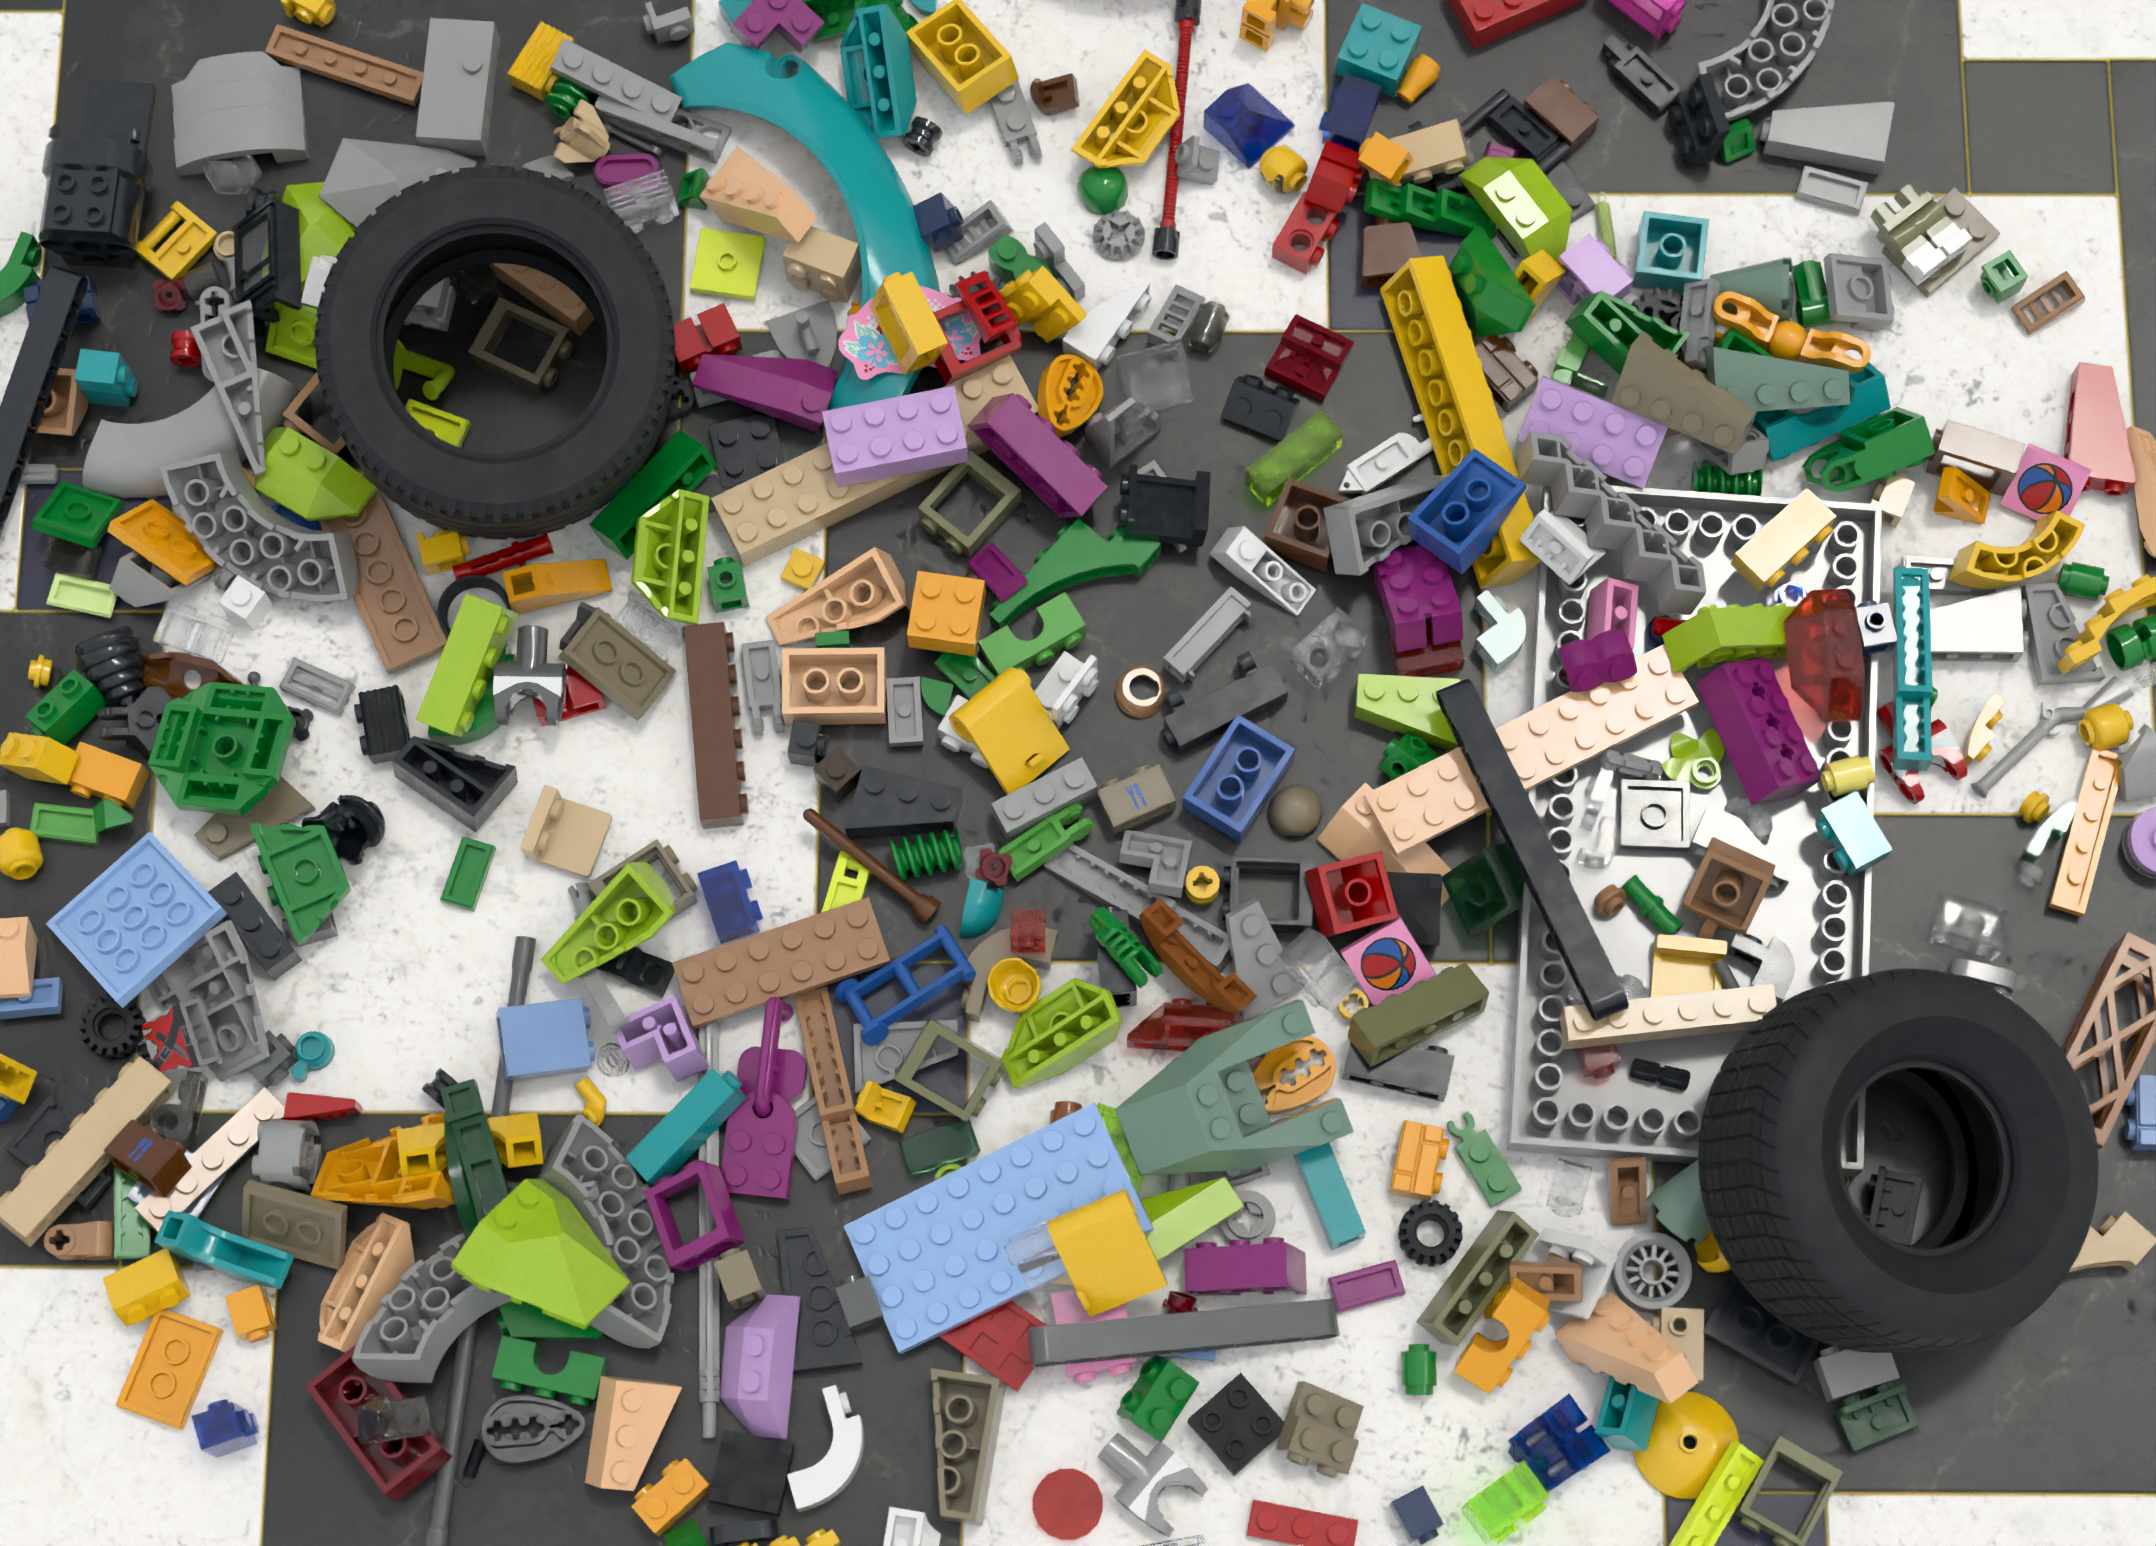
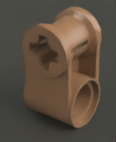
M89 1221L81 1224L55 1225L46 1232L44 1246L49 1253L64 1261L114 1259V1222ZM63 1236H65L70 1242L64 1244L62 1250L56 1244L61 1242Z

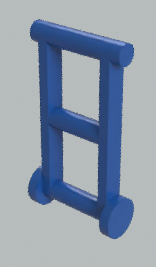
M943 924L936 927L934 936L861 982L855 978H850L842 981L836 987L835 996L838 1001L848 1003L863 1027L861 1038L866 1045L873 1046L881 1043L889 1033V1025L962 979L971 981L976 977V971L946 925ZM943 946L956 967L921 989L908 968ZM894 976H897L909 997L874 1019L861 997Z

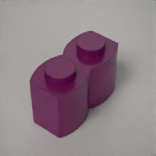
M1624 630L1605 631L1591 640L1579 639L1571 641L1558 649L1562 668L1572 692L1589 691L1604 682L1623 681L1638 672L1634 653Z

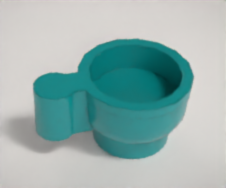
M310 1031L303 1034L297 1040L295 1055L298 1063L291 1069V1075L296 1081L304 1082L308 1078L310 1070H321L332 1062L335 1048L328 1036L318 1031Z

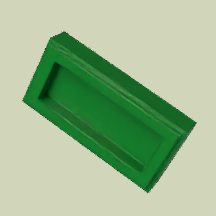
M462 836L440 899L442 903L475 911L496 851L494 845Z

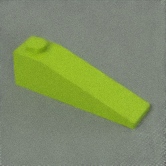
M1226 1177L1140 1199L1154 1228V1231L1145 1236L1158 1263L1245 1207Z

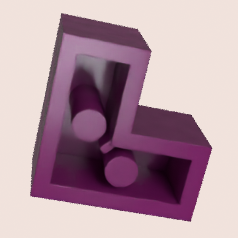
M754 0L732 23L730 32L745 46L759 49L777 32L798 53H801L822 31L825 22L802 0Z

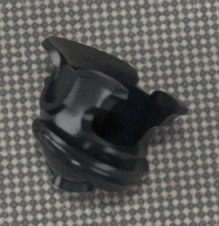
M339 795L337 798L338 804L331 802L318 816L305 817L301 825L302 827L307 825H324L328 830L339 859H345L350 865H358L362 862V858L365 855L364 851L368 847L377 846L383 839L386 831L384 817L380 808L372 801H366L355 795Z

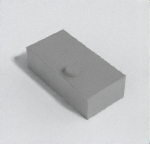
M430 18L416 139L419 146L444 148L463 156L487 157L500 37L495 22Z

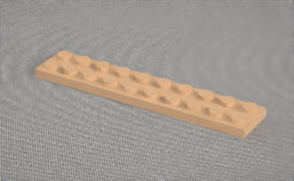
M1665 644L1635 658L1638 672L1634 676L1619 682H1604L1589 691H1569L1495 729L1525 791L1698 705L1699 701L1683 673H1674ZM1459 747L1364 794L1365 802L1396 857L1490 810Z

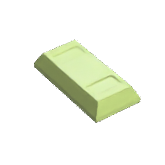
M55 573L46 604L111 619L118 595L109 590L110 584Z

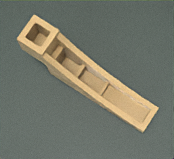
M2126 1211L2116 1218L2111 1214L2097 1229L2101 1235L2090 1226L2082 1249L2068 1273L2087 1268L2122 1266L2128 1271L2135 1267L2156 1243V1238Z

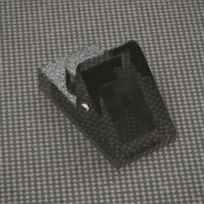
M380 1396L357 1408L360 1445L431 1434L429 1399L425 1396L389 1401L385 1397Z

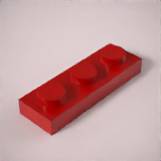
M1253 1499L1246 1536L1294 1546H1354L1359 1520Z

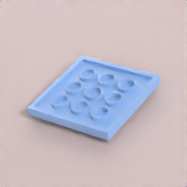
M149 831L52 917L46 925L123 1008L204 936V933L208 932L223 919L227 912Z

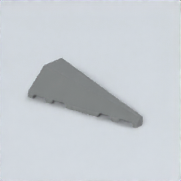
M248 300L220 311V316L190 327L257 478L266 472L253 308L251 301Z

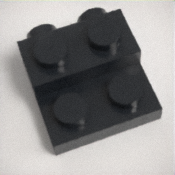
M1711 73L1698 75L1690 91L1677 93L1668 109L1669 122L1678 135L1679 151L1687 161L1688 166L1712 162L1730 132V127Z

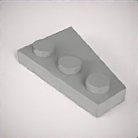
M2057 583L2024 585L2021 588V596L2027 602L2025 619L2037 685L2097 682L2106 678L2101 666L2097 668L2093 659L2064 675L2061 673L2056 663L2066 655L2063 650L2078 641L2076 637L2080 635L2074 624L2076 618Z
M1254 898L1225 915L1230 955L1233 957L1235 974L1257 995L1249 1005L1239 1012L1240 1020L1244 1021L1260 1014L1303 988L1258 900Z
M957 1020L938 1021L958 1033ZM927 1021L894 1022L888 1026L889 1033L881 1043L873 1046H868L863 1042L861 1038L862 1025L853 1024L855 1093L861 1092L868 1080L874 1081L878 1085L894 1080L897 1071ZM937 1035L917 1071L958 1056V1046Z

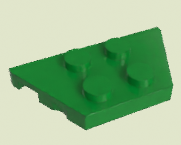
M252 823L249 825L295 940L298 945L304 944L352 890L328 830L324 825L298 827L295 824L266 826L260 823Z

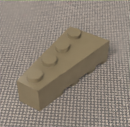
M1643 331L1631 344L1611 404L1736 455L1748 438L1757 412L1724 388L1714 386L1704 378L1706 375L1696 368L1692 370L1677 359L1678 356L1668 348L1664 350L1652 341L1653 338Z
M931 1368L934 1395L933 1413L935 1414L936 1426L935 1445L938 1457L937 1474L940 1516L947 1521L982 1526L1006 1384L1000 1378Z

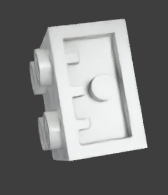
M1545 509L1536 515L1519 539L1533 554L1539 557L1556 575L1569 585L1598 562L1606 553L1603 548L1589 547L1587 534L1567 516L1554 515L1553 511L1549 513Z
M1064 651L1034 691L1058 730L1064 722L1069 724L1079 711L1077 704L1084 695L1089 697L1099 684V680H1097L1099 673L1097 658L1092 654L1083 664Z
M1543 1228L1538 1240L1550 1248L1549 1254H1554L1582 1265V1302L1550 1301L1548 1311L1589 1319L1618 1256L1592 1237Z

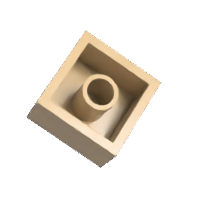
M811 226L799 243L789 240L782 255L787 281L793 287L802 291L811 289L819 292L823 298L832 302H838V300L846 303L849 302L862 272L859 243Z

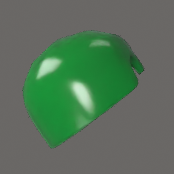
M1092 164L1080 174L1079 182L1077 183L1078 193L1089 212L1106 215L1114 209L1118 211L1125 205L1128 197V186L1124 174L1118 167L1097 168Z

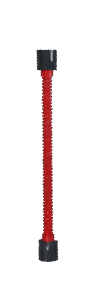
M1176 0L1174 22L1179 24L1178 30L1180 31L1175 75L1180 116L1170 129L1162 221H1160V227H1156L1154 230L1152 255L1161 260L1176 259L1179 251L1180 232L1176 230V223L1174 221L1179 176H1177L1178 163L1175 161V154L1177 148L1182 143L1191 37L1194 32V26H1199L1202 0Z

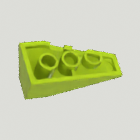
M646 861L627 863L540 960L563 985L654 937L676 913L669 886Z

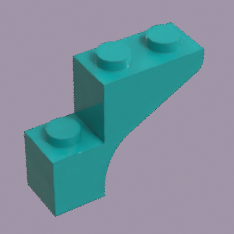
M168 1210L154 1243L182 1259L206 1263L233 1280L281 1289L294 1259V1256L282 1250L223 1231L191 1214Z

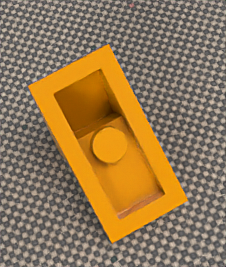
M1956 466L1944 467L1941 481L1938 485L1934 513L1975 524H1985L1991 493Z

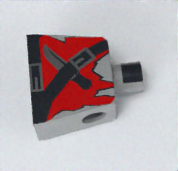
M201 997L175 1004L143 1024L142 1032L145 1040L138 1043L137 1054L146 1061L152 1060L154 1068L159 1072L195 1068L221 1060Z

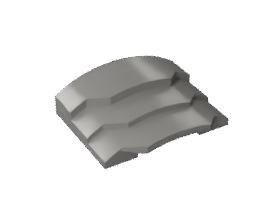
M263 51L232 53L198 60L185 80L171 85L174 110L176 169L180 176L213 172L212 160L271 152L277 163L309 159L300 68L281 66Z

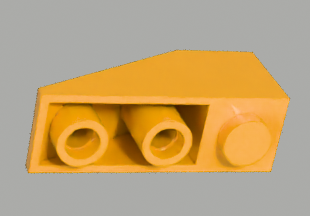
M605 559L538 563L502 572L511 608L519 614L613 591Z

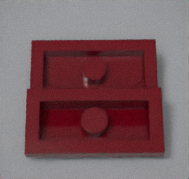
M1295 314L1282 335L1278 348L1267 364L1264 375L1323 403L1353 348L1354 341Z

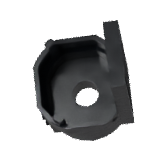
M89 80L81 137L64 136L59 138L61 126L54 124L49 129L48 137L52 138V141L45 147L42 173L47 179L39 230V244L43 248L62 256L67 265L132 267V260L137 248L143 200L150 196L153 168L147 159L156 97V88L152 83Z

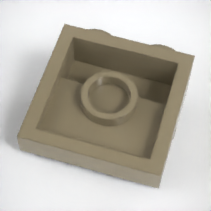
M1298 1381L1276 1449L1288 1453L1286 1459L1293 1463L1307 1466V1463L1310 1462L1317 1465L1316 1472L1322 1475L1337 1478L1338 1473L1349 1474L1359 1440L1354 1439V1435L1364 1406L1308 1382Z

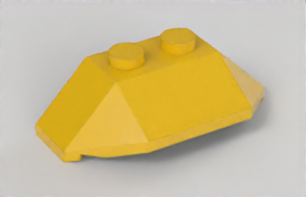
M1144 49L1076 141L1071 151L1097 168L1144 165L1180 116L1172 66Z

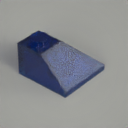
M1250 83L1227 89L1204 111L1203 128L1248 169H1251L1269 148L1275 146L1295 127V124Z

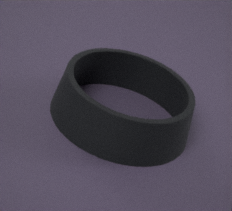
M470 575L457 579L445 589L438 603L437 616L441 629L449 637L451 632L447 620L449 607L457 595L471 588H486L495 592L504 601L506 608L511 610L505 589L495 580L481 575Z

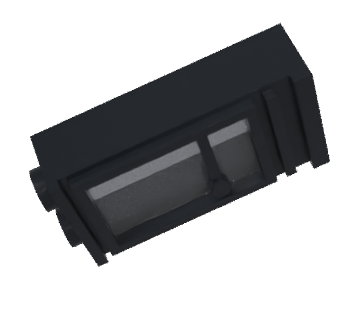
M274 198L269 199L232 227V232H234L235 301L238 304L248 300L251 301L254 332L259 337L265 335V321L270 323L280 321V313L269 308L275 302L297 311L302 308L299 209Z

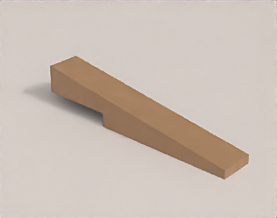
M823 987L795 995L794 1000L838 1195L871 1188L873 1186L828 989Z

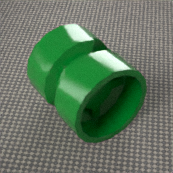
M2151 614L2137 619L2132 623V627L2129 624H2124L2106 632L2109 654L2117 668L2121 671L2142 665L2144 659L2150 662L2156 660V615Z

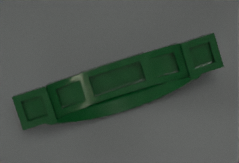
M475 1079L440 1089L445 1107L444 1135L449 1177L457 1211L468 1238L478 1223L510 1194L501 1158L495 1147L489 1120L485 1115Z

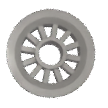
M1658 1232L1638 1234L1629 1239L1616 1254L1618 1258L1611 1271L1612 1284L1619 1298L1634 1310L1644 1313H1657L1661 1307H1673L1685 1295L1692 1279L1690 1258L1683 1246L1666 1234ZM1644 1248H1650L1649 1257ZM1657 1249L1663 1251L1659 1258L1656 1257ZM1637 1251L1641 1260L1634 1256L1633 1253ZM1668 1255L1672 1261L1664 1263L1663 1260ZM1627 1262H1631L1636 1267L1627 1266ZM1647 1264L1656 1266L1660 1271V1279L1657 1281L1648 1280L1643 1274V1266ZM1673 1266L1676 1267V1272L1667 1271V1269ZM1626 1274H1635L1636 1276L1627 1279ZM1666 1278L1676 1279V1283L1673 1284ZM1638 1282L1640 1285L1635 1291L1631 1285ZM1662 1285L1670 1291L1668 1294L1665 1293ZM1643 1288H1647L1646 1296L1640 1294ZM1654 1288L1658 1294L1657 1298H1653Z

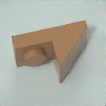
M1646 1158L1610 1159L1605 1176L1609 1185L1611 1224L1647 1223Z
M1549 1254L1547 1262L1511 1261L1510 1282L1516 1277L1550 1299V1301L1582 1302V1265L1554 1254Z

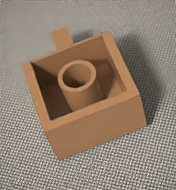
M1712 837L1681 904V907L1696 913L1697 918L1704 920L1697 938L1712 939L1717 927L1724 930L1727 927L1745 935L1772 881L1776 865Z

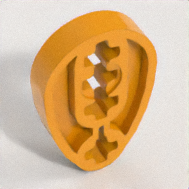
M1064 354L1058 356L1044 369L1038 387L1039 417L1045 418L1054 426L1056 430L1054 434L1058 438L1074 432L1097 410L1103 398V384L1095 368L1079 356ZM1076 373H1078L1077 378L1079 380L1073 385L1074 392L1068 397L1067 400V394L1065 392L1069 390L1071 387V383L1069 381L1075 377Z
M1307 1036L1271 1050L1253 1073L1260 1093L1271 1090L1265 1100L1267 1103L1265 1105L1267 1113L1279 1114L1293 1111L1321 1098L1333 1083L1336 1064L1329 1047L1313 1036ZM1314 1051L1316 1055L1321 1053L1325 1055L1322 1061L1324 1066L1319 1067L1317 1064H1313L1309 1067V1076L1305 1077L1304 1074L1300 1073L1294 1078V1086H1290L1289 1083L1283 1085L1280 1083L1282 1079L1281 1072L1293 1073L1296 1070L1297 1061L1300 1060L1302 1064L1310 1061L1311 1052Z

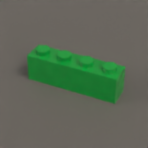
M679 430L593 519L589 526L604 545L628 560L634 553L637 518L678 489L692 492L717 466V463L704 445Z

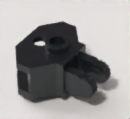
M147 687L135 703H127L126 707H105L99 709L98 717L101 720H125V727L100 729L99 738L108 741H125V745H133L143 758L149 761L165 705L173 699L162 687Z

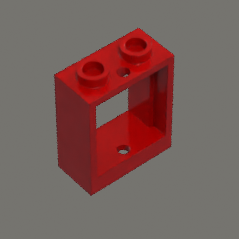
M986 294L975 299L977 304L989 300V297ZM963 300L933 312L948 341V344L934 362L945 386L1009 355L1011 357L1015 356L1022 347V338L1018 328L1016 327L1014 331L1000 337L1004 344L1003 346L960 364L940 323L967 312L968 310ZM993 306L986 308L988 314L995 311ZM997 317L992 319V322L995 325L1001 322V320Z

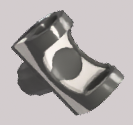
M537 625L519 627L516 663L496 662L493 695L498 725L508 726L510 715L513 714L516 705L528 698L538 699L547 707L546 717L548 726H558L560 724L566 694V666L564 663H546L547 628Z

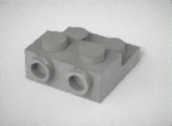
M1830 253L1823 258L1830 320L1851 322V328L1877 331L1882 330L1894 321V305L1892 304L1890 289L1891 276L1888 272L1886 259Z

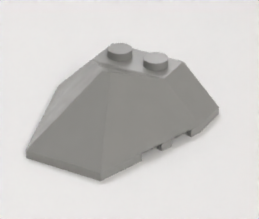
M343 138L318 198L349 224L358 227L369 214L373 216L376 213V207L393 195L396 197L401 195L400 190L421 180L425 183L429 181V176L452 170L453 174L460 172L459 168L475 167L477 161L444 148Z
M228 920L204 933L205 936L201 937L147 986L153 1000L160 1008L166 1007L169 1009L175 1004L202 998L221 1060L207 1065L220 1081L270 1057L247 951L232 920Z

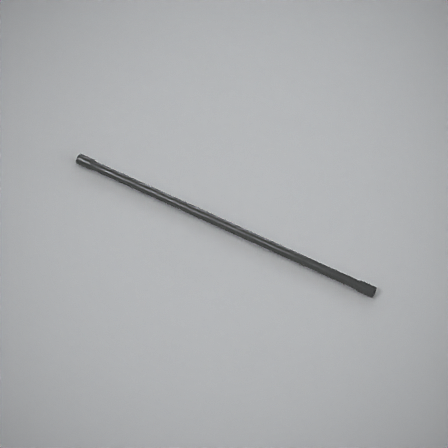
M516 936L511 965L512 977L507 1007L525 1005L529 973L532 969L536 945L535 938L527 936ZM501 1052L490 1118L509 1115L513 1081L504 1082ZM478 1319L470 1324L457 1338L442 1443L453 1457L438 1468L425 1546L447 1545V1526Z

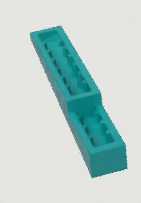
M1895 567L1893 570V624L1898 641L1893 647V770L1927 771L1932 762L1930 697L1933 693L1929 569Z

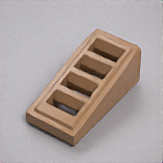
M2065 271L2010 307V309L2027 334L2031 335L2085 302V296L2070 274ZM2061 286L2070 298L2067 302L2064 301L2057 291ZM2049 293L2052 294L2059 304V307L2056 309L2053 308L2046 298V295ZM2040 300L2048 314L2043 316L2034 302ZM2027 306L2038 320L2033 324L2022 310Z

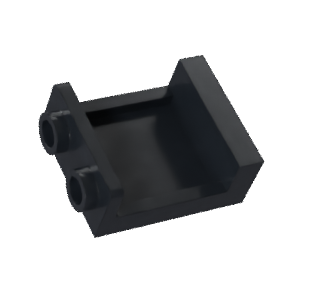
M1131 464L1128 475H1122L1120 482V495H1125V504H1120L1118 524L1124 525L1123 538L1202 547L1208 532L1211 472L1197 470L1195 480L1137 474L1138 465Z

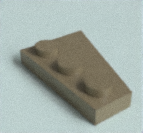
M280 776L279 782L267 793L265 799L255 804L245 815L215 813L194 836L221 861L256 842L250 829V824L260 823L266 826H281V824H289V821L302 814L307 815L313 812L316 808Z

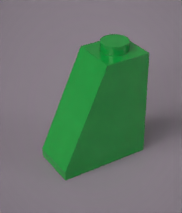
M512 1301L500 1305L501 1314L496 1316L504 1336L510 1333L512 1338L531 1342H602L607 1339L604 1333L591 1325L586 1329L579 1328L543 1314L542 1308L522 1301L521 1305Z

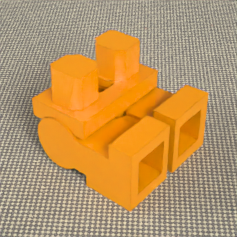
M1247 0L1242 9L1239 38L1268 52L1274 41L1276 26L1285 30L1287 25L1291 23L1302 30L1305 29L1313 16V9L1311 7L1315 0Z

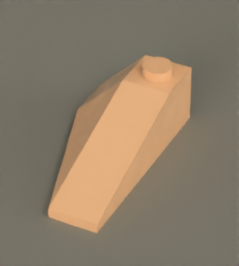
M874 547L765 618L780 646L814 639L815 633L846 631L878 623L907 605L905 582L891 555Z
M1364 783L1339 809L1317 838V841L1338 861L1381 851L1387 872L1441 874L1442 907L1464 882L1426 842L1396 857L1364 800V794L1373 790L1368 784Z

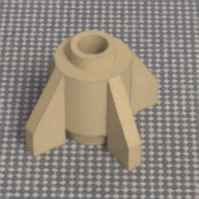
M581 99L573 112V115L579 119L575 117L569 118L563 127H557L553 133L565 142V144L562 142L558 143L552 156L562 163L594 162L598 158H603L610 148V142H608L609 134L594 107Z

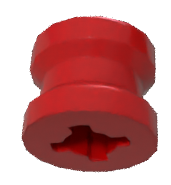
M182 330L172 333L171 343L174 346V350L170 353L171 363L182 367L200 366L202 364V354L192 331Z

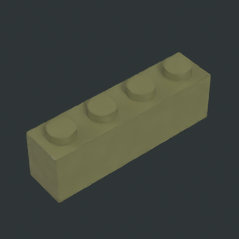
M1466 962L1455 968L1448 967L1441 971L1438 976L1426 982L1424 980L1418 981L1409 990L1401 994L1389 995L1380 1004L1369 1009L1362 1008L1357 1011L1351 1018L1347 1037L1368 1065L1372 1067L1483 1013L1489 991Z
M1497 1210L1416 1322L1442 1344L1459 1346L1509 1277L1511 1261H1520L1539 1233L1515 1212Z

